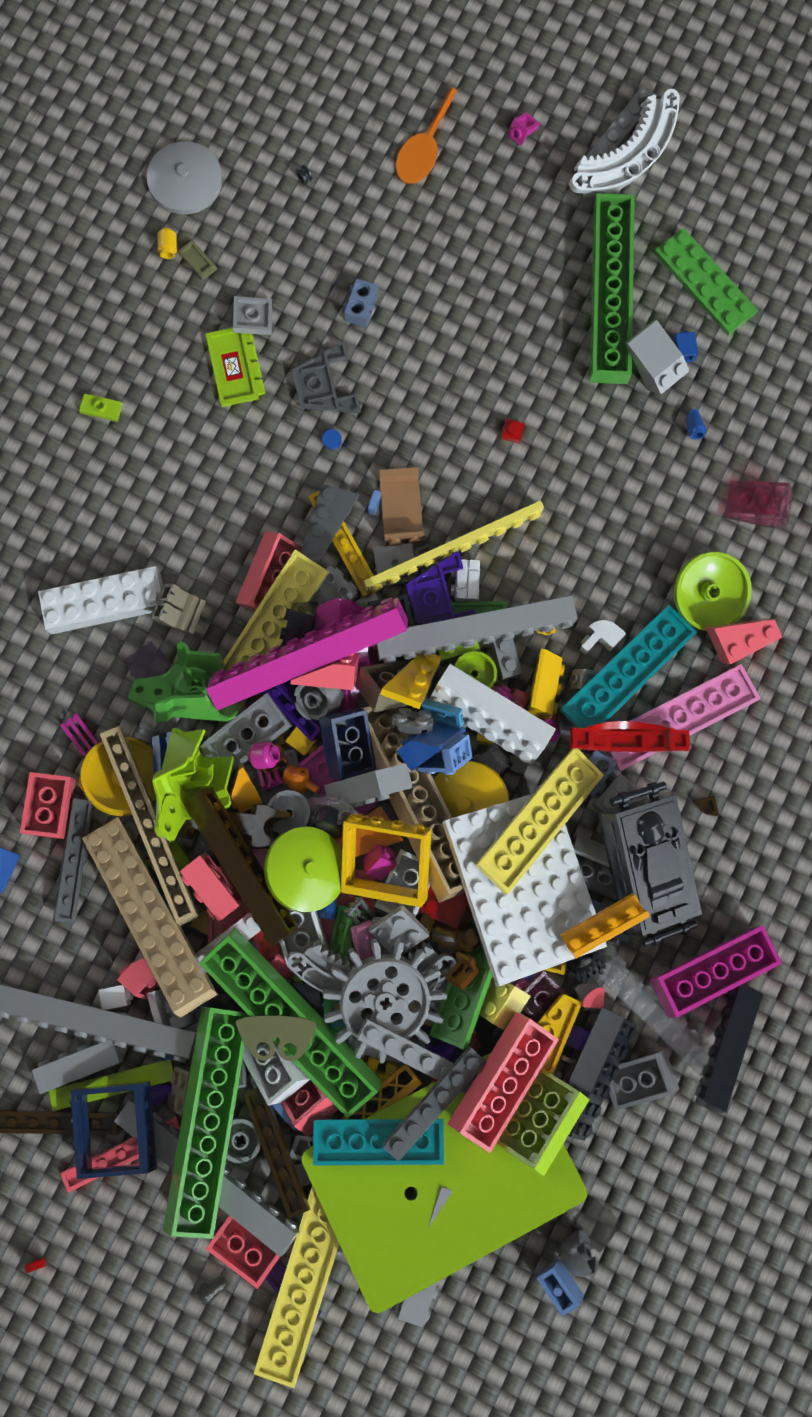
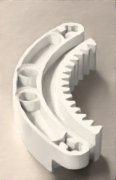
M668 89L661 96V99H656V95L647 97L641 104L643 108L640 111L641 117L638 119L639 123L636 125V129L629 140L614 152L610 151L608 155L604 153L601 157L599 155L595 158L590 156L588 159L584 155L574 167V171H577V173L570 179V189L575 193H584L583 197L596 196L597 193L608 194L622 189L639 178L660 157L672 136L679 111L680 97L678 92L674 89ZM577 179H579L580 183H583L581 186H578V183L575 182Z

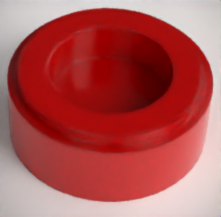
M43 1257L25 1264V1274L47 1266L45 1258Z

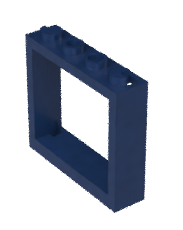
M150 1081L84 1087L71 1090V1101L69 1102L72 1107L71 1126L74 1133V1167H76L77 1179L146 1174L157 1169ZM134 1090L139 1164L92 1168L87 1095Z

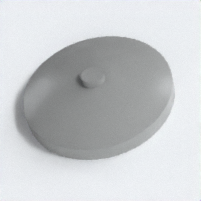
M182 141L165 146L154 155L148 166L147 184L153 199L162 208L172 213L193 214L204 210L215 201L222 187L223 178L219 161L208 148L195 142Z

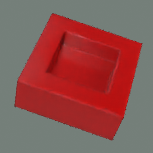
M506 419L501 439L520 444L525 423Z

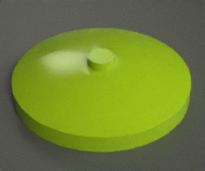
M706 552L690 559L680 570L674 585V601L679 614L691 626L703 631H707L706 627L737 623L746 613L752 595L751 580L746 568L739 560L722 552Z
M298 827L284 832L272 843L265 858L264 874L268 889L281 905L293 911L312 912L330 905L341 892L342 850L339 844L328 833L314 827Z

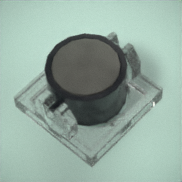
M342 796L310 797L307 803L314 810L311 815V825L314 828L325 831L333 838H340L343 835L344 821L350 815L358 814Z

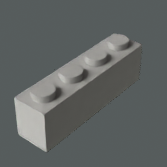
M107 1040L106 1043L97 1041L98 1044L91 1047L89 1043L77 1047L78 1052L70 1055V1052L67 1051L57 1055L58 1060L50 1062V1059L37 1063L38 1068L33 1069L32 1072L39 1093H45L124 1061L120 1048L113 1045L114 1041Z

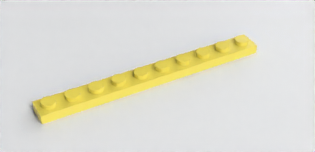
M540 500L364 580L363 587L366 593L370 591L374 593L381 590L383 585L387 583L395 584L401 580V577L405 575L412 576L419 571L418 569L423 567L430 568L436 564V561L442 558L445 560L457 551L465 552L471 548V545L477 542L482 544L489 540L488 537L493 535L500 536L510 527L517 528L528 519L532 521L539 518L544 506Z

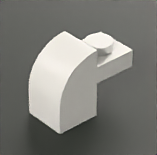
M596 621L586 630L591 636L587 634L580 642L582 646L579 650L586 655L597 642H600L608 651H611L626 633L611 621Z

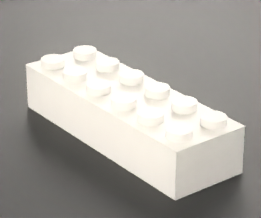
M156 566L38 591L45 630L50 634L154 613L157 603H163L159 601L163 584L160 571Z
M451 664L444 672L429 698L433 701L461 708L463 711L461 713L463 714L462 720H464L465 725L530 765L535 762L545 749L556 730Z

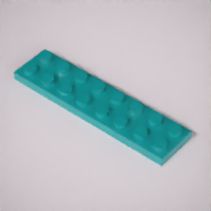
M668 605L569 700L560 711L577 728H586L593 724L608 721L697 631Z

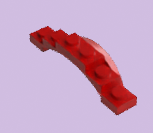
M612 721L593 724L586 728H571L570 749L641 753L690 751L689 730H676L667 726L643 722Z

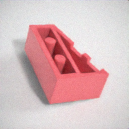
M763 618L706 627L720 661L726 664H732L782 638L775 619Z

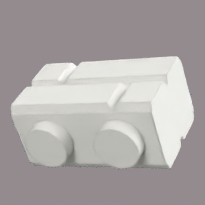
M461 560L463 570L451 572V577H455V585H451V596H454V602H478L480 561Z

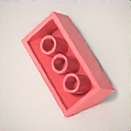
M265 532L235 603L255 613L294 550L301 552L302 547L280 533Z

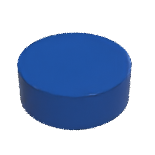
M334 429L327 430L322 437L323 445L329 450L338 449L342 443L341 434Z

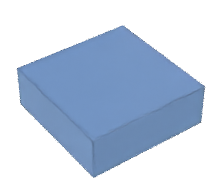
M374 490L368 504V512L371 515H376L381 500L380 491Z

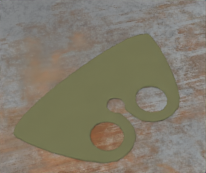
M252 1016L236 1021V1026L242 1040L250 1053L258 1060L272 1058L275 1053L273 1039L277 1037L280 1039L278 1044L279 1055L286 1061H296L307 1049L316 1029L314 1021L290 1016ZM261 1042L267 1043L270 1047V1052L265 1056L260 1055L256 1049L257 1045ZM292 1043L296 1046L297 1051L294 1056L285 1055L283 1051L285 1044Z

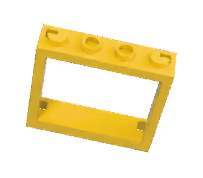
M362 814L350 815L343 824L341 893L422 907L428 898L432 828H427L422 824H404L403 821L399 820L385 821L381 817L367 818ZM356 828L421 839L418 889L354 878Z

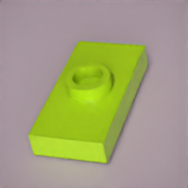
M84 393L79 412L80 414L118 422L123 404L120 401Z

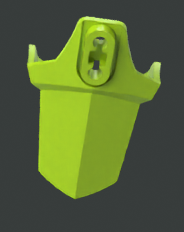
M172 728L162 770L156 772L152 778L156 794L154 830L158 837H165L168 841L175 840L186 820H193L188 814L184 803L199 790L212 787L225 809L231 805L227 785L234 757H204L199 750V745L206 732L204 729L183 732L178 728Z

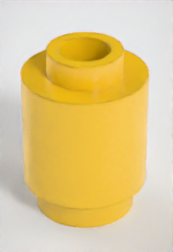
M163 228L157 233L158 252L160 257L172 259L177 253V234L170 228Z

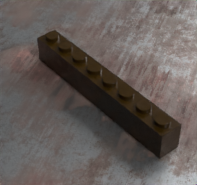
M211 787L199 790L184 803L188 814L197 824L199 832L208 842L210 850L219 860L221 868L225 870L230 878L232 886L236 888L241 896L243 904L247 906L252 914V918L263 932L265 940L269 942L270 946L283 942L300 928L288 909L281 905L271 894L266 884L264 870L214 789Z

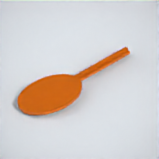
M454 87L450 88L428 131L412 136L400 149L396 160V172L399 179L404 183L413 184L421 181L434 167L438 148L433 135L457 92Z

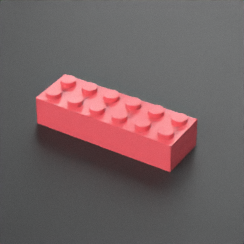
M516 1012L447 1124L491 1153L559 1039L530 1018Z

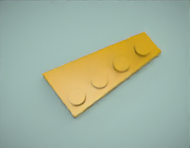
M424 653L418 654L382 688L380 695L420 709L442 657L436 654L424 656Z

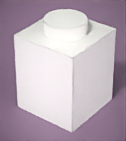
M123 985L99 990L102 1010L127 1006L131 1004L130 1000H133V994Z

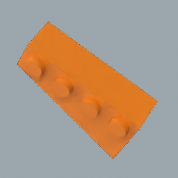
M381 806L364 816L367 818L381 817L385 821H390ZM356 828L355 858L367 855L377 843L389 847L403 842V839L400 835ZM342 835L340 838H334L341 850H343Z

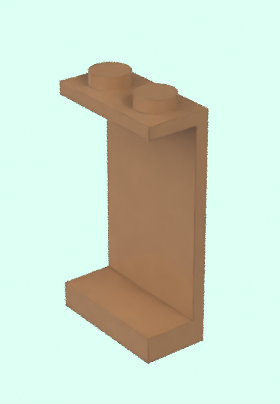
M418 467L379 470L385 543L399 545L401 542L417 544L420 541H424Z

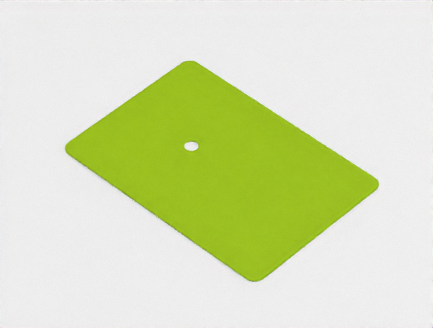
M490 1053L483 1056L482 1058L486 1061ZM437 1081L366 1119H405ZM460 1092L437 1117V1119H443L444 1165L313 1166V1147L303 1153L302 1164L369 1309L375 1313H381L584 1202L587 1197V1189L564 1144L544 1176L497 1143L491 1153H489L447 1124L465 1096L464 1093ZM441 1186L452 1190V1193L429 1227ZM408 1187H414L417 1190L418 1194L414 1200H408L405 1197V1190Z

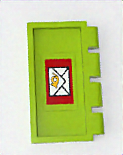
M233 328L205 333L221 406L226 407L258 400L259 395L265 394L264 383L260 379L262 374L259 362H254L258 360L255 344H252L254 343L253 334L233 333Z

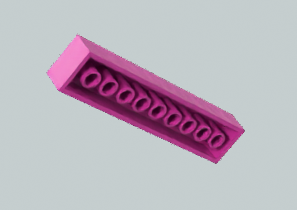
M398 598L385 599L381 602V605L366 607L362 610V613L356 616L350 614L337 624L331 622L325 625L323 630L318 632L317 630H312L305 634L306 637L301 639L293 638L283 647L279 645L272 647L264 655L258 653L250 657V661L245 663L239 661L233 664L231 669L216 671L209 680L210 682L206 690L215 708L220 710L406 632L408 625L407 616Z

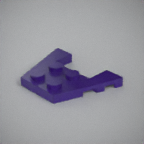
M459 551L406 584L416 624H429L476 614L475 609L454 614L444 574L463 570Z

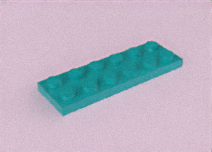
M404 1119L314 1120L313 1166L444 1165L443 1119H436L399 1162L382 1147V1143Z

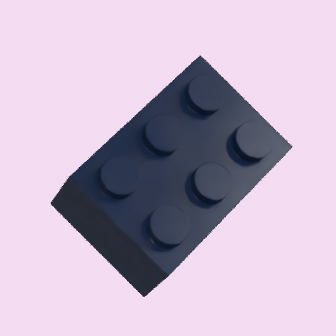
M351 708L319 717L330 778L344 780L377 770L367 710Z

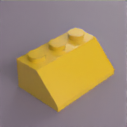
M542 648L536 661L527 711L536 717L551 719L552 715L557 713L558 703H555L556 695H560L562 684H559L558 681L559 676L563 677L565 665H562L563 658Z

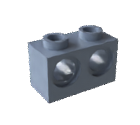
M356 279L355 284L350 286L348 293L350 298L348 302L344 303L342 313L345 314L346 322L367 328L378 297V285ZM360 293H366L367 295H365V296H360L359 294H360ZM356 309L361 310L359 313H354L353 311Z
M594 751L589 758L597 768V762L600 760H605L609 765L606 769L598 768L604 776L589 793L593 797L596 793H602L607 785L604 781L608 776L612 777L618 769L615 766L617 760L603 751Z

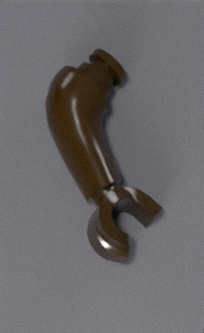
M424 913L422 916L419 915L417 917V920L429 931V937L424 939V942H428L432 935L431 940L453 952L457 953L459 951L462 954L473 952L480 944V936L475 929L459 930L441 922L437 924L438 920L432 919Z

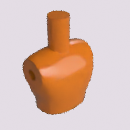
M289 765L285 769L283 782L291 790L300 794H304L307 789L315 794L319 792L320 786L310 781L308 769Z

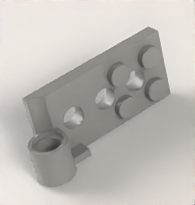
M266 693L203 742L199 749L205 757L233 756L234 762L231 770L233 772L237 769L238 764H244L248 761V752L254 743L272 742L292 727V724L270 694ZM262 716H266L269 720L268 725L264 728L259 725V719ZM247 728L253 732V736L249 740H246L243 736V732ZM232 740L237 744V749L234 752H230L227 748L228 743Z

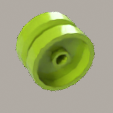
M466 652L458 658L454 667L490 689L497 679V668L494 661L483 652Z

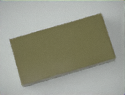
M193 240L178 250L179 255L202 281L217 270L216 265Z

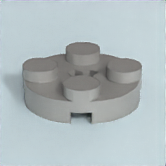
M399 708V712L392 716V727L398 726V731L407 734H421V730L426 729L428 733L433 729L434 720L429 711L422 710L417 712L411 711L409 708Z

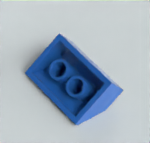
M436 722L433 724L432 731L427 733V729L421 730V734H412L402 741L401 744L403 746L397 752L412 771L466 730L464 727L457 728Z

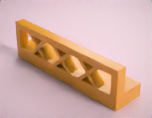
M632 893L564 931L560 936L568 952L573 957L578 958L647 919L650 915L647 910L641 907L636 895Z
M404 1064L380 1085L378 1092L380 1091L379 1097L369 1099L379 1100L378 1109L374 1113L365 1112V1103L362 1105L363 1111H355L353 1114H362V1119H365V1115L371 1116L407 1097L423 1081L418 1075L416 1076L407 1064ZM404 1070L413 1078L406 1085L398 1084L399 1074ZM394 1078H396L395 1084L390 1083ZM385 1086H395L394 1096L390 1099L382 1098V1089Z

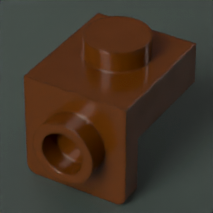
M458 951L456 957L459 962L445 977L449 983L463 991L479 971L475 965L476 961L471 955H464Z

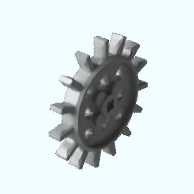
M372 939L373 957L363 961L353 948L349 949L350 958L356 966L349 973H345L340 968L332 966L330 969L331 973L343 981L340 991L325 989L322 992L325 999L339 1000V1010L324 1014L325 1023L343 1019L346 1025L335 1036L337 1044L339 1045L345 1041L351 1034L357 1037L364 1021L368 1018L407 1039L415 1034L422 1042L428 1045L430 1040L426 1032L420 1029L426 1019L436 1023H442L444 1020L439 1013L429 1011L430 1001L447 999L445 990L429 991L427 986L429 981L441 975L438 967L421 974L417 966L426 956L425 952L420 949L410 961L401 958L403 951V941L401 939H397L392 955H381L377 939ZM394 966L396 971L392 975L385 974V970L388 967ZM375 978L378 980L376 986H367V982L370 979ZM399 984H407L405 991H397ZM352 991L360 992V996L357 999L349 998ZM411 1001H418L419 1004L416 1008L411 1009L408 1007ZM364 1008L372 1009L371 1014L368 1016L361 1015V1011ZM393 1013L401 1014L400 1019L396 1021L391 1020L390 1017ZM360 1040L354 1050L356 1058L362 1056L367 1046L366 1043ZM378 1050L379 1062L384 1063L386 1054Z

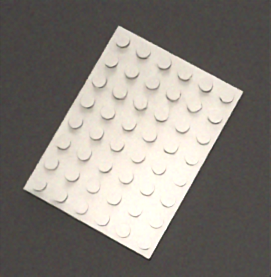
M534 794L442 822L496 987L575 959L568 952L560 934L596 914L566 825L560 829L507 895L475 866ZM606 942L602 943L601 945L595 947L594 949L588 951L583 955L607 947Z

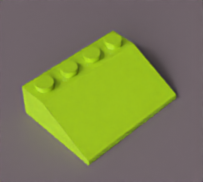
M541 1068L498 1139L497 1144L544 1176L590 1099Z

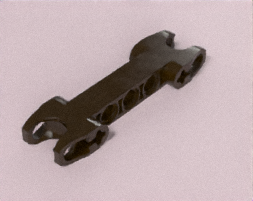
M258 804L252 805L251 814L228 812L241 835L247 836L246 843L248 846L269 849L276 840L272 831L274 823L278 820L290 819L289 812ZM186 820L176 837L193 839L194 831L198 830L195 821Z

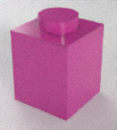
M378 843L362 859L365 874L381 881L397 866L394 851Z

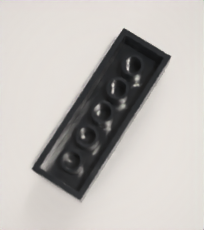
M603 1007L568 1082V1085L590 1099L568 1135L571 1138L583 1141L592 1133L594 1119L598 1118L601 1113L603 1099H606L609 1095V1086L612 1079H615L618 1075L620 1061L626 1057L629 1041L636 1034L637 1024Z

